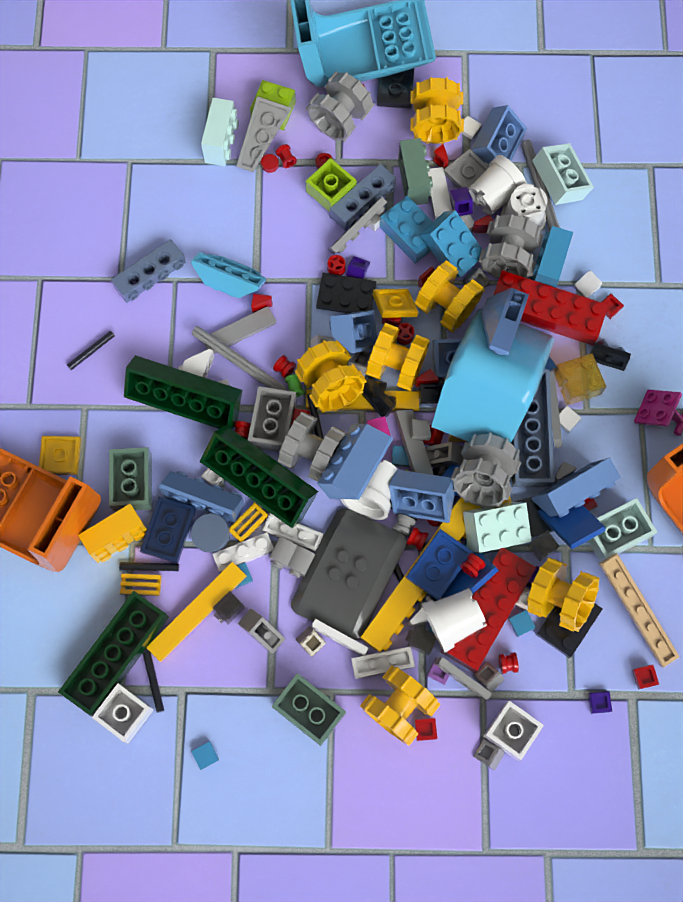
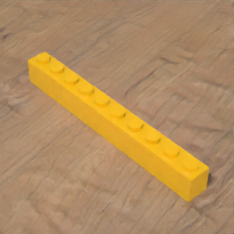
M460 497L452 509L450 522H443L361 636L363 642L379 653L389 649L393 643L390 640L394 634L398 635L405 626L402 624L406 617L410 619L416 610L414 608L416 602L419 601L421 603L427 595L426 592L406 579V576L440 529L458 542H460L462 537L466 539L463 512L479 509L481 506L464 502L465 500Z

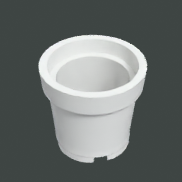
M497 155L490 162V167L468 188L474 203L477 206L481 205L484 208L482 211L490 216L509 202L512 193L518 186L527 184L519 169L502 155Z
M532 184L520 185L512 193L509 202L503 207L500 216L513 214L529 218L537 226H541L542 234L546 223L545 209L547 196L541 188L538 189Z
M383 460V462L379 463L360 499H341L342 503L353 512L375 520L386 519L391 507L389 483L398 469L392 463Z
M469 588L435 602L430 600L421 604L444 653L454 648L455 643L487 626L477 601L471 597L473 593Z

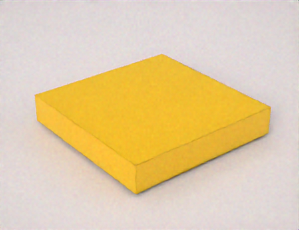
M373 289L372 295L382 318L418 316L417 307L408 289Z
M42 436L39 467L55 475H78L81 437Z

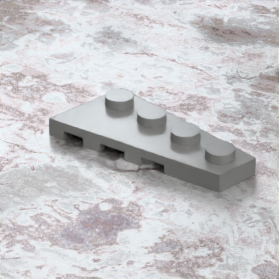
M257 96L236 167L251 172L255 171L289 114L290 107Z

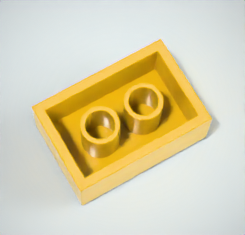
M128 504L78 536L89 555L99 563L100 561L105 562L109 560L113 553L128 548V544L134 540L139 541L143 539L147 528L133 506Z

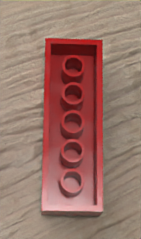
M502 270L493 295L510 288L529 294L520 322L592 346L599 337L608 304Z
M500 548L492 562L499 571L472 596V599L477 601L487 626L455 643V647L445 653L442 649L440 653L473 673L478 671L536 569L534 565L505 548Z

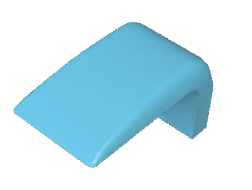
M290 0L297 45L305 74L311 84L317 87L324 88L328 83V79L335 71L338 73L347 72L362 82L423 66L436 59L424 0H397L328 16L319 15L314 12L310 0Z
M478 309L449 366L431 427L468 442L472 439L473 434L481 435L491 432L492 435L504 439L508 438V441L511 443L535 396L555 339L552 335L519 323L508 356L496 354L488 347L481 317L483 309Z

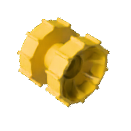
M430 77V79L420 83L416 82L414 90L410 91V103L413 104L414 112H416L414 117L410 118V131H413L414 139L421 138L426 144H444L454 139L457 140L460 133L464 132V119H461L460 110H458L460 105H463V92L460 90V83H455L449 80L448 77Z
M446 260L440 266L438 265L436 270L427 278V281L418 292L419 294L414 304L426 314L435 309L438 304L444 307L446 311L440 323L453 333L471 315L485 290L482 285L473 279L465 284L461 290L453 285L459 271L457 267Z
M385 323L373 347L366 374L380 380L386 367L400 371L397 386L411 391L415 384V379L422 368L430 339L416 334L410 348L396 343L400 329Z
M324 340L312 348L309 347L308 351L300 359H297V369L294 371L300 382H304L307 388L313 387L309 397L315 407L318 406L322 413L325 411L337 412L338 409L349 404L351 405L363 393L364 383L367 382L361 371H358L354 364L347 366L351 356L338 340Z
M548 558L542 567L540 566L531 584L532 587L527 599V611L546 618L555 606L560 607L562 610L559 614V626L573 632L574 630L579 632V629L586 623L594 607L599 591L600 578L581 571L572 584L565 581L567 577V564Z
M391 665L382 678L394 692L385 703L369 694L360 707L391 735L410 746L419 733L416 732L415 728L406 719L415 708L422 711L425 715L427 714L432 717L441 704L437 698L410 675Z

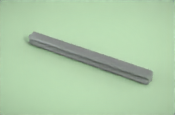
M524 140L521 146L534 185L538 189L541 188L547 196L545 213L549 231L552 226L560 228L548 190L532 162L536 156L530 140Z
M199 326L193 329L192 335L266 387L287 390L286 386Z

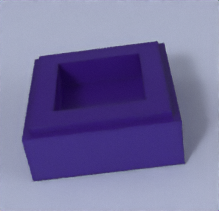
M610 691L588 693L591 714L613 712Z

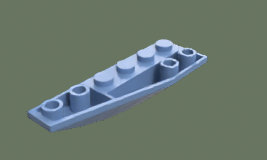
M510 288L487 298L481 312L488 347L494 353L508 356L529 294Z

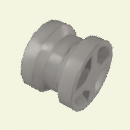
M398 514L397 523L392 529L409 537L412 533L411 528L415 525L416 521L409 516Z

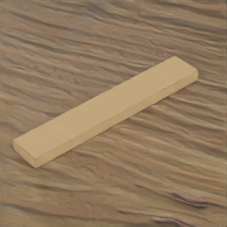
M614 553L598 563L659 665L664 668L680 656L619 555Z

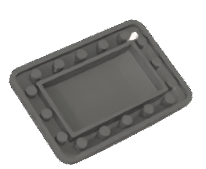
M349 509L338 510L315 552V557L292 599L291 608L293 612L312 622L317 619L353 640L360 639L367 629L407 543L406 537L394 529Z

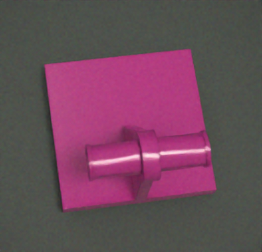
M648 389L634 422L668 427L670 421L673 420L677 424L673 433L681 436L683 431V412L680 415L676 408L682 393Z

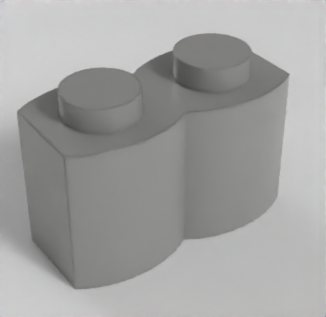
M280 537L269 560L275 568L280 570L282 568L288 569L290 575L300 578V576L305 577L315 554Z

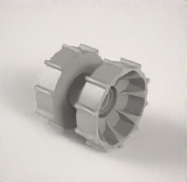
M335 71L324 86L327 95L317 93L306 107L311 118L310 121L317 126L321 133L323 132L332 140H342L343 142L347 140L356 128L353 118L363 120L374 106L370 96L371 93L360 83V80L355 79L347 72L338 73Z
M513 214L497 215L493 222L490 221L486 233L489 235L490 243L486 249H482L479 258L482 270L492 275L493 278H499L502 270L525 278L533 276L536 263L533 262V254H529V252L533 253L537 247L540 248L543 238L540 230L541 226H537L529 218Z
M301 412L285 436L277 462L289 468H294L301 457L312 461L308 477L318 482L347 433L336 427H331L323 439L313 434L317 418Z
M489 432V434H473L472 439L469 442H465L461 452L463 462L459 468L455 467L451 477L454 485L453 491L457 492L465 500L464 502L481 506L482 509L493 506L499 508L505 499H509L512 490L509 480L513 474L518 473L521 462L518 455L520 450L516 449L508 441V438L504 439Z

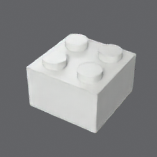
M118 683L92 718L121 741L129 744L154 709Z
M507 701L483 737L501 748L515 760L520 761L544 725L511 701Z

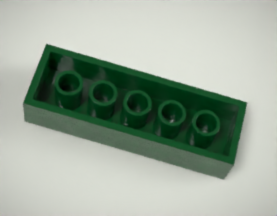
M136 355L126 366L124 398L218 429L225 425L232 429L234 422L238 420L243 391L241 389Z
M226 425L213 433L199 461L290 528H294L303 520L319 492Z
M133 591L59 689L58 693L92 717L114 687L123 681L169 616Z

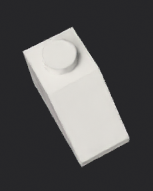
M208 349L186 359L183 366L180 365L178 369L206 378L214 360L213 350Z

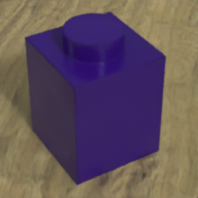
M462 187L449 190L452 210H456L459 216L473 214V201L468 188Z

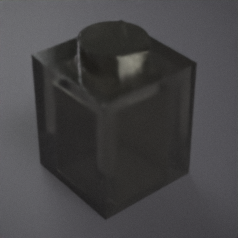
M547 530L533 540L528 547L541 562L560 546Z
M230 591L213 607V610L216 612L214 617L220 623L225 621L227 624L245 609L244 605Z
M415 626L414 630L409 629L405 641H408L407 647H411V649L429 656L436 641V636L430 631Z

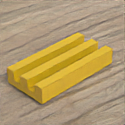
M254 502L229 527V533L241 543L269 515ZM255 509L258 510L237 532L234 531ZM260 514H262V516L252 525V527L242 537H240V535L247 529V527Z
M121 574L120 594L131 595L135 591L139 595L160 596L161 575ZM126 579L157 580V583L126 582ZM126 586L157 587L156 591L125 590Z

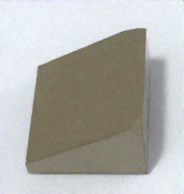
M310 626L296 638L298 644L311 657L326 644Z

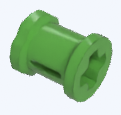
M296 374L287 376L284 379L289 391L296 392L297 398L305 394V390L302 389L301 382Z

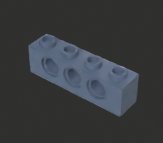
M380 164L330 208V218L346 231L379 198L393 192L396 187V177Z
M170 239L112 278L111 282L123 300L128 303L137 299L145 290H150L160 280H165L173 271L181 269L186 263L184 254ZM133 281H138L137 284H131Z

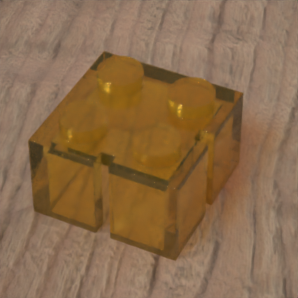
M592 353L557 364L553 372L555 373L558 386L562 387L561 393L567 406L583 401L584 398L589 399L602 395L607 387Z

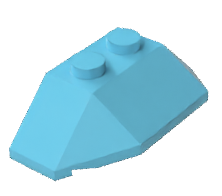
M199 252L191 260L192 266L206 286L224 292L231 297L241 298L255 292L266 281V278L255 269L222 256L205 255V253Z

